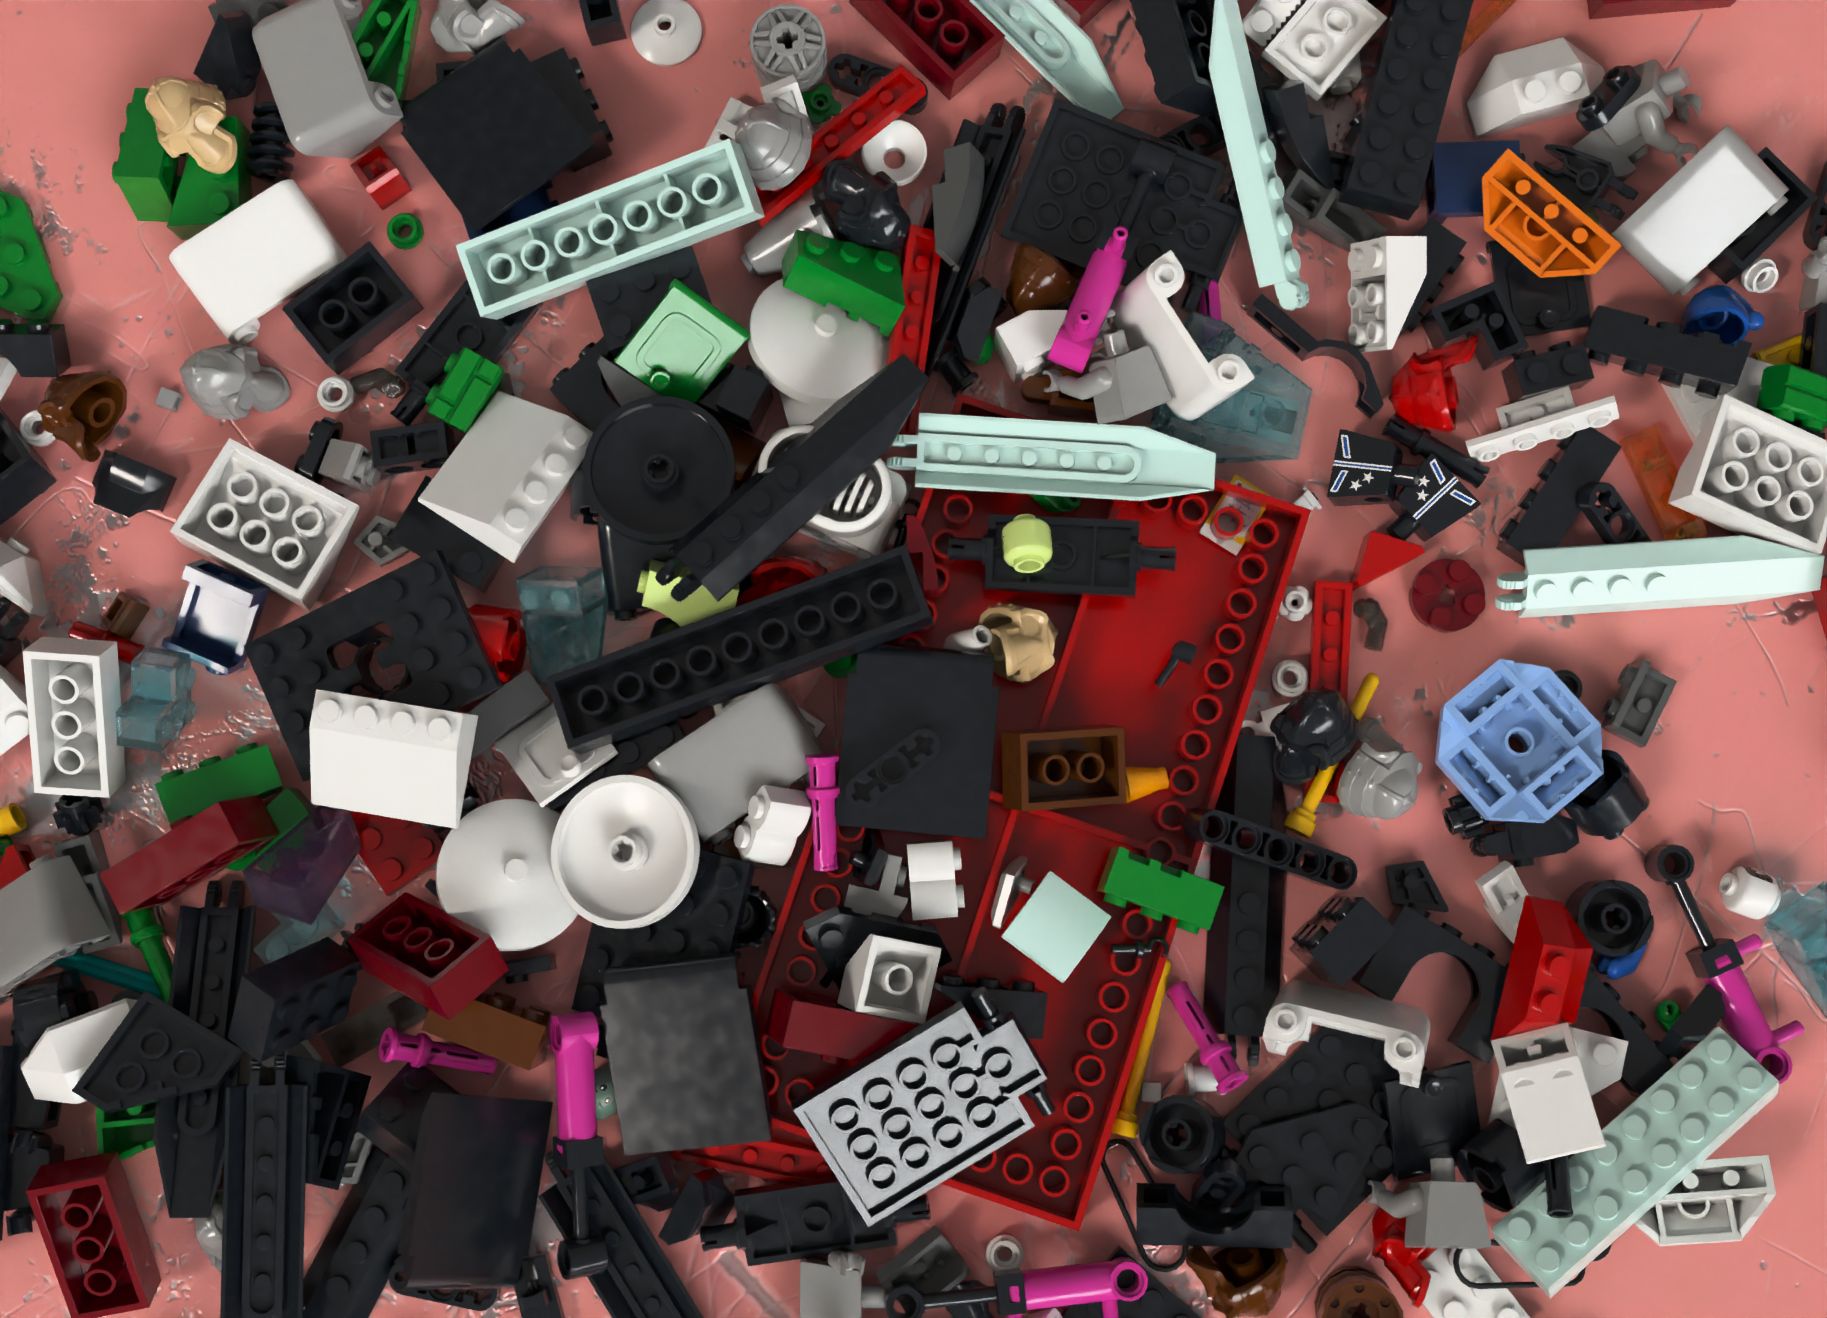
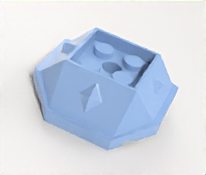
M1499 659L1441 707L1435 764L1485 820L1545 823L1604 774L1601 724L1549 667L1514 663L1511 660ZM1509 737L1517 738L1522 743V753H1517L1510 748L1508 744Z

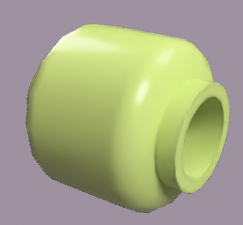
M1021 514L1003 528L1001 536L1004 560L1009 566L1014 567L1016 571L1021 573L1037 572L1050 561L1053 554L1051 530L1045 521L1036 518L1032 514Z

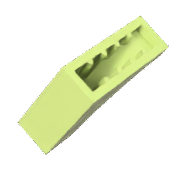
M651 559L649 571L641 570L637 592L643 593L642 606L666 615L680 627L735 608L739 584L719 602L715 600L703 585L689 595L688 598L677 602L670 593L684 576L691 574L688 569L666 586L660 585L655 578L658 570L666 562Z

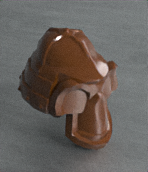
M1026 242L1016 246L1010 274L1011 279L1006 289V300L1013 308L1016 316L1028 310H1068L1079 286L1077 281L1083 277L1085 270L1059 261L1050 253L1044 250L1041 251Z
M111 371L72 373L53 378L45 391L44 401L38 407V413L41 414L42 426L45 431L52 433L55 439L65 442L79 455L82 461L94 462L101 455L96 446L112 433L126 410L127 390L122 381L114 376Z
M1199 1246L1190 1248L1186 1253V1263L1201 1280L1207 1297L1212 1298L1211 1304L1213 1308L1224 1313L1226 1318L1268 1315L1281 1295V1286L1285 1280L1288 1260L1283 1251L1284 1248L1219 1247L1208 1255L1204 1248Z

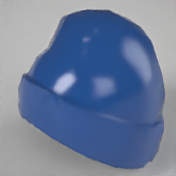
M1710 285L1694 295L1686 306L1681 322L1687 335L1692 336L1693 333H1703L1704 331L1720 335L1719 339L1723 341V344L1735 346L1738 340L1745 339L1749 330L1757 331L1762 328L1765 318L1760 312L1754 311L1753 306L1731 287Z

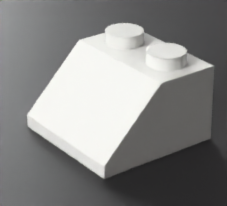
M870 934L845 967L837 1003L858 1013L923 1024L926 1020L942 948Z

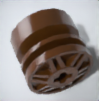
M1359 1266L1342 1267L1328 1274L1319 1285L1314 1300L1316 1318H1404L1403 1310L1387 1283L1374 1271ZM1361 1304L1364 1311L1362 1313L1355 1312L1351 1315L1348 1308L1350 1306L1358 1307Z

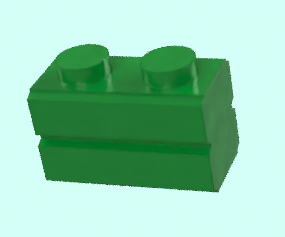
M463 347L460 354L455 351L451 354L444 367V371L448 373L441 386L437 383L433 385L425 402L429 404L427 412L440 421H444L466 435L484 411L505 372L500 366Z
M1789 363L1768 366L1763 370L1760 385L1763 388L1759 391L1756 406L1759 410L1770 413L1772 416L1787 423H1800L1799 428L1808 432H1822L1823 428L1827 427V376Z

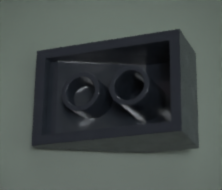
M0 407L1 525L40 494L44 493L57 482V479L42 457L31 444L25 441L19 429Z
M425 476L389 539L420 557L436 549L442 550L454 576L486 593L506 558L418 502V498L432 481V478Z

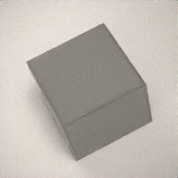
M161 387L155 404L177 413L183 395Z
M1142 1081L1141 1101H1160L1161 1082Z

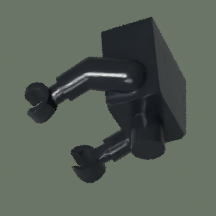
M21 1129L8 1137L4 1211L16 1210L11 1213L10 1217L6 1216L8 1236L33 1232L32 1222L36 1218L26 1190L41 1165L64 1161V1146L53 1143L51 1136L47 1133L32 1129Z

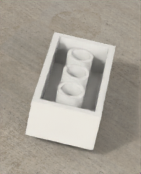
M41 637L23 650L34 793L110 798L126 782L117 641Z

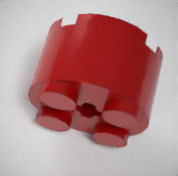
M474 604L468 608L500 681L508 683L514 679L511 676L513 671H521L526 655L528 633L525 630H521L520 620L526 621L525 614L520 609Z

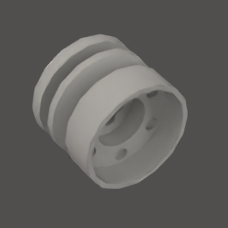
M780 4L766 10L756 19L750 32V51L754 72L762 87L794 75L801 94L803 92L810 93L816 90L820 84H823L828 72L826 36L820 20L810 10L795 4ZM791 43L793 48L786 49L784 44Z

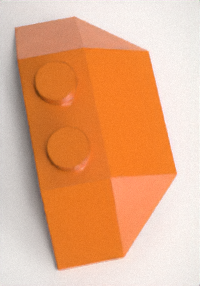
M1507 149L1482 177L1484 231L1540 278L1596 274L1622 246L1510 149Z

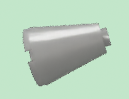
M812 187L776 215L744 245L745 254L741 255V258L751 275L757 272L762 278L782 272V259L797 229L838 240L837 236L833 235L835 232L833 225L835 223L818 194L812 191Z

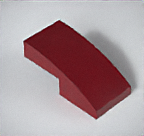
M906 515L907 549L911 558H922L923 592L925 595H938V575L930 543L914 515Z

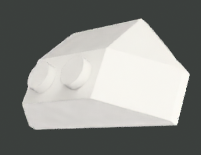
M1563 37L1494 55L1465 105L1475 139L1577 112L1581 101L1591 95L1603 81L1605 75L1603 67Z
M0 537V594L27 612L45 617L48 613V606L39 561L28 555L31 548L13 537H10L8 541Z
M125 998L48 1027L33 1047L28 1058H25L20 1065L34 1099L79 1104L87 1101L72 1092V1089L137 1000Z
M1769 1155L1704 1160L1638 1219L1634 1225L1659 1246L1742 1241L1776 1196Z

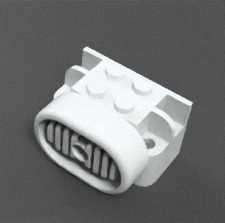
M797 425L779 429L773 433L763 448L751 477L757 471L761 473L767 469L769 461L797 436L809 433L814 426ZM879 458L797 532L863 560L881 554L886 550L896 522L901 515L913 485L906 483L897 472L888 469L885 462Z

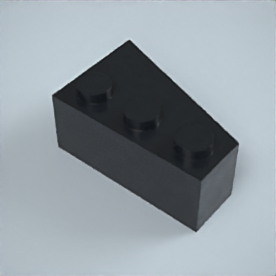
M563 47L531 61L532 65L596 144L595 148L570 165L573 172L613 155L608 144L614 140L606 121L599 122L594 113L595 110L599 109V106L591 89L583 90L579 80L585 78L577 58L569 59Z
M286 1055L285 1082L308 1085L305 1183L338 1190L371 1076L322 1061Z

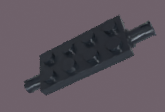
M466 280L395 369L394 372L409 383L410 389L390 414L405 426H410L427 404L425 400L433 385L437 383L441 386L448 373L444 371V367L454 351L460 354L463 347H466L497 364L542 307L543 302L497 320L480 317L468 280Z
M989 514L987 535H983V539L949 536L948 545H950V548H948V560L981 561L982 565H985L984 588L985 590L1135 598L1137 572H1141V569L1175 571L1176 547L1142 546V543L1138 542L1139 521L1035 516L1045 521L1050 527L1053 554L1050 561L1044 565V568L1033 573L1018 572L1004 560L1002 530L1018 515Z
M836 1176L735 1190L734 1194L737 1218L734 1219V1222L701 1226L700 1239L701 1243L705 1242V1244H702L703 1251L736 1246L738 1250L742 1249L746 1254L748 1266L825 1256L835 1250L853 1252L898 1245L897 1223L931 1219L930 1204L927 1203L929 1201L928 1195L923 1194L868 1227Z

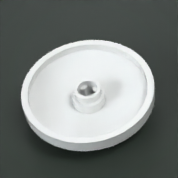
M783 279L770 285L758 297L747 325V330L750 332V336L747 339L749 352L756 367L763 372L764 377L769 380V383L793 399L811 405L831 407L840 398L886 367L890 335L886 337L878 333L879 326L859 317L857 322L847 318L848 311L830 302L825 307L783 287Z
M635 775L609 776L591 783L582 789L563 810L555 827L551 845V863L554 878L566 902L574 911L588 921L615 929L644 927L661 920L671 913L690 890L696 876L700 857L697 827L685 803L665 785L655 780Z
M524 799L493 801L465 815L460 820L459 829L452 828L446 837L436 864V889L444 912L490 935L498 950L501 951L532 949L560 935L578 915L562 896L552 870V838L561 815L547 806L541 807L537 802Z

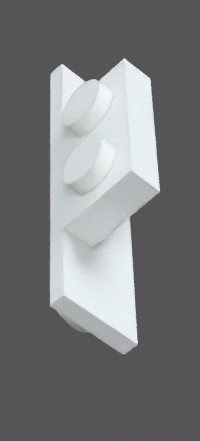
M1566 386L1496 408L1502 430L1465 441L1471 459L1477 462H1489L1497 459L1504 453L1514 450H1528L1536 446L1537 443L1553 438L1564 439L1576 431L1589 427L1600 428L1606 426L1612 420L1619 419L1616 400L1613 395L1575 407L1570 388Z

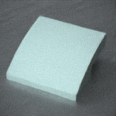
M1049 871L1001 937L1063 983L1086 954L1111 916L1053 872Z

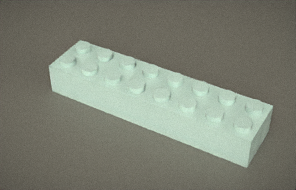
M729 138L455 246L480 317L497 320L586 286V281L672 253L761 219L765 215L741 145Z
M1718 1026L1601 1130L1606 1147L1575 1153L1568 1160L1573 1216L1553 1218L1547 1215L1545 1180L1523 1202L1518 1204L1491 1228L1494 1239L1549 1298L1553 1297L1778 1095L1779 1081Z

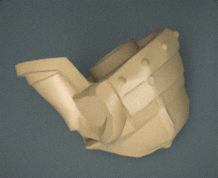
M173 76L156 77L144 100L146 108L155 122L158 141L172 158H178L180 154L188 152L201 168L211 173L222 174L229 171L235 163L238 146L235 135L218 126V123L224 120L226 116V100L218 86Z
M998 603V605L989 606L980 615L978 625L987 627L992 634V642L982 652L994 653L993 671L997 675L1010 681L1023 683L1024 681H1031L1054 665L1055 659L1052 654L1058 630L1054 627L1046 613L1023 606Z

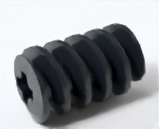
M276 102L259 103L253 109V114L256 118L251 123V128L254 132L250 134L249 142L252 146L247 151V156L251 160L246 162L245 170L255 178L276 184L290 179L282 175V172L293 171L294 166L285 162L284 158L295 157L296 152L286 147V144H291Z

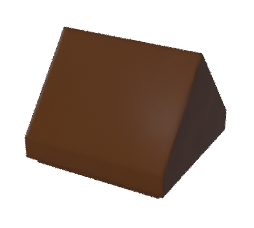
M121 591L102 618V623L114 633L131 639L150 607Z

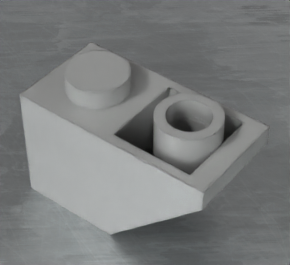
M332 438L318 471L319 474L328 480L369 494L372 486L377 485L382 474L374 468L373 453L363 445Z

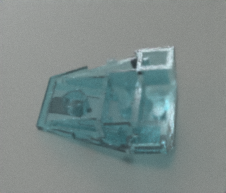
M1197 312L1190 313L1184 323V327L1207 362L1209 363L1223 354L1237 355L1246 363L1255 379L1246 387L1192 421H1184L1177 418L1166 403L1154 407L1151 420L1152 429L1216 453L1215 463L1298 459L1312 389L1279 363L1274 364L1259 353L1261 349L1253 343L1248 344L1234 333L1235 329L1226 322Z

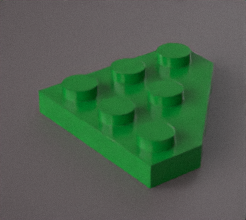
M0 190V308L29 321L47 319L51 322L63 295L49 265L51 262L43 240L38 235L32 219L34 216L30 205L24 200Z

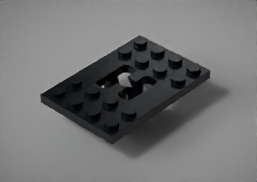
M437 549L243 645L303 782L311 780L309 726L316 689L351 694V690L355 686H362L368 692L380 695L377 699L454 711L503 687L442 550ZM386 622L393 636H388L374 627ZM347 641L359 649L355 655L354 663L340 669L334 658L333 650L337 645ZM383 642L391 645L375 653L382 670L394 664L406 665L403 679L392 690H383L381 686L377 685L371 676L369 668L375 648Z

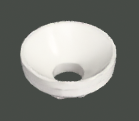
M894 120L862 146V161L870 176L875 175L876 172L884 171L897 182L898 186H902L912 182L922 172L927 158L926 142L920 131L912 124L902 120ZM890 151L901 152L905 157V162L900 168L891 169L884 163L885 155Z

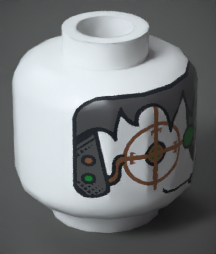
M1740 865L1734 868L1730 873H1726L1722 877L1719 884L1723 905L1729 911L1750 919L1759 920L1772 914L1779 906L1781 900V891L1778 888L1776 879L1771 874L1750 866Z

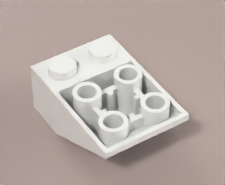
M1385 236L1350 245L1347 262L1348 268L1351 271V288L1348 292V304L1351 307V325L1348 330V339L1351 346L1358 349L1361 353L1391 350L1427 274V236Z
M1109 309L1093 348L1102 344V335L1109 333L1115 317L1113 309ZM1028 310L996 327L994 349L1013 383L1021 379L1024 381L1029 376H1040L1043 374L1042 368L1054 363L1047 360V357L1068 310Z
M1568 1022L1491 1040L1527 1164L1606 1147Z

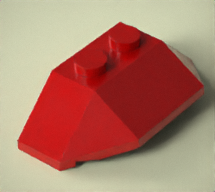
M1525 895L1491 1040L1568 1022V1025L1576 1022L1593 947L1562 902Z

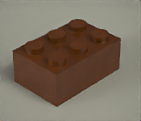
M1102 724L1001 731L1003 807L1018 811H1034L1126 803L1124 727Z
M495 992L494 995L481 993L450 1021L429 1009L421 1030L523 1069L531 1070L543 1064L550 1046L549 1022L552 1012L535 1005H530L529 1008L519 1007L515 1005L516 998L500 992Z

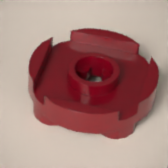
M1440 559L1429 563L1418 571L1412 583V588L1409 591V604L1416 619L1426 627L1429 626L1434 630H1439L1438 632L1452 633L1471 625L1485 609L1486 602L1483 582L1478 573L1466 561L1460 559ZM1442 586H1447L1449 590H1454L1456 596L1453 598V605L1449 606L1447 601L1440 602L1438 599V595L1442 593Z

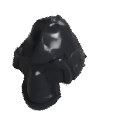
M834 159L829 162L823 173L822 188L825 198L842 205L836 212L835 232L838 240L852 242L875 250L890 251L903 247L911 221L909 215L901 206L897 182L884 171L876 172L875 175L868 177L852 162L842 159Z
M1326 688L1304 691L1280 713H1277V716L1272 720L1269 728L1276 735L1279 745L1274 750L1273 769L1280 782L1286 785L1306 783L1315 777V766L1326 770L1329 766L1339 763L1348 752H1351L1356 740L1359 739V720L1356 719L1346 701L1340 696L1339 691Z

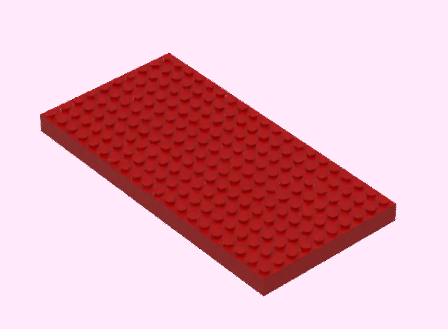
M959 393L951 415L1038 420ZM1216 478L1214 491L1145 501L1082 498L1078 508L1062 513H1049L1045 511L1029 494L936 488L925 489L916 519L922 526L930 543L938 575V595H925L935 624L885 643L943 648L945 640L950 634L978 626L980 615L989 606H995L998 603L1040 610L1047 614L1054 627L1058 630L1052 654L1055 659L1054 665L1036 678L1022 683L1005 679L993 671L992 687H999L985 839L879 829L887 854L903 857L901 865L908 866L906 843L952 840L953 848L960 847L962 870H955L956 885H963L965 908H958V917L913 920L909 870H907L903 888L896 887L894 892L895 894L909 897L904 910L897 918H901L903 923L920 926L921 923L935 925L953 961L937 968L935 980H941L942 974L960 975L965 977L964 982L977 983V977H992L1000 979V984L1012 985L1013 979H1022L1035 982V988L1048 993L1043 1038L1028 1039L1048 1071L1049 1076L1045 1080L1047 1085L1045 1091L1053 1102L1055 1111L1048 1116H1043L1032 1098H1028L1025 1093L1018 1096L1035 1126L940 1184L1077 1231L1080 1230L1167 956L1165 958L1160 957L1164 952V947L1162 943L1157 941L1152 945L1151 954H1143V958H1135L1134 954H1111L1110 947L1111 944H1133L1135 939H1141L1143 944H1147L1153 937H1162L1167 941L1170 950L1177 928L1175 927L1177 919L1163 915L1161 921L1139 914L1141 906L1127 902L1125 908L1103 901L1105 893L1097 891L1111 848L1117 846L1128 849L1136 855L1157 860L1164 865L1194 875L1203 844L1186 836L1182 826L1183 818L1186 812L1194 807L1215 810L1311 512L1310 509ZM1222 495L1265 508L1260 519L1256 520L1247 529L1245 543L1237 556L1199 533ZM1234 507L1221 508L1211 519L1210 529L1212 534L1220 540L1234 538L1243 527V516ZM989 514H1032L1044 517L1139 521L1138 542H1141L1142 546L1176 547L1175 571L1141 569V572H1137L1135 598L985 590L984 588L985 565H982L981 561L948 560V548H950L948 541L949 536L983 539V535H987ZM1221 515L1232 517L1236 523L1235 531H1223L1218 525V517ZM912 558L923 589L922 558ZM1185 641L1194 644L1197 649L1191 664L1179 661L1177 667L1162 688L1155 684V680L1170 659L1175 643ZM1102 724L1124 727L1125 766L1165 767L1168 774V789L1156 791L1129 803L1034 811H1018L1003 807L1001 731ZM842 735L835 753L839 755V761L835 763L836 785L838 784ZM1208 818L1203 823L1204 833L1209 829L1210 823ZM811 823L752 996L771 1108L772 1126L809 1139L811 1137L793 1111L791 1102L855 1065L858 1061L844 1059L843 1065L832 1064L820 1060L821 1054L782 1047L765 1034V1028L775 988L838 1000L840 990L834 980H832L827 989L819 984L828 969L805 931L803 922L836 905L844 906L850 883L879 890L884 867L878 881L869 886L853 876L856 866L849 864V857L852 851H861L867 828L836 825L838 869L833 871H815L813 827ZM1020 855L1028 858L1025 877L1036 881L1033 892L1046 874L1051 871L1111 916L1086 954L1063 983L1001 937L1031 895L1021 892L1002 928L999 929L992 926L991 910L1001 874ZM932 989L925 1021H928L955 1003ZM969 1014L977 1029L985 1027L983 1022Z

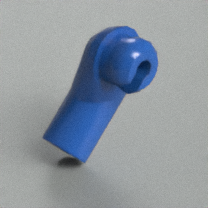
M1648 943L1641 949L1627 955L1614 958L1602 955L1596 966L1598 973L1607 975V979L1617 980L1636 971Z

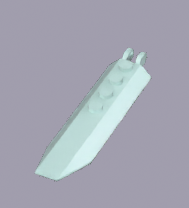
M969 0L1005 35V39L1074 105L1111 120L1124 110L1092 39L1053 0Z
M1215 0L1208 68L1258 285L1261 288L1274 284L1276 295L1279 299L1278 303L1286 311L1303 308L1309 303V287L1306 282L1300 279L1301 260L1297 250L1293 248L1290 235L1293 231L1290 216L1285 213L1282 200L1284 197V186L1280 177L1277 176L1274 164L1276 150L1272 141L1268 138L1237 0Z
M919 413L918 435L898 434L891 445L897 448L917 447V458L894 456L887 458L886 467L889 469L916 470L915 487L1145 501L1214 491L1216 453L1145 426Z
M1746 535L1523 549L1526 568L1524 572L1505 573L1497 576V586L1506 590L1522 589V593L1497 596L1495 607L1505 611L1520 610L1518 617L1527 618L1740 604L1820 590L1825 556Z

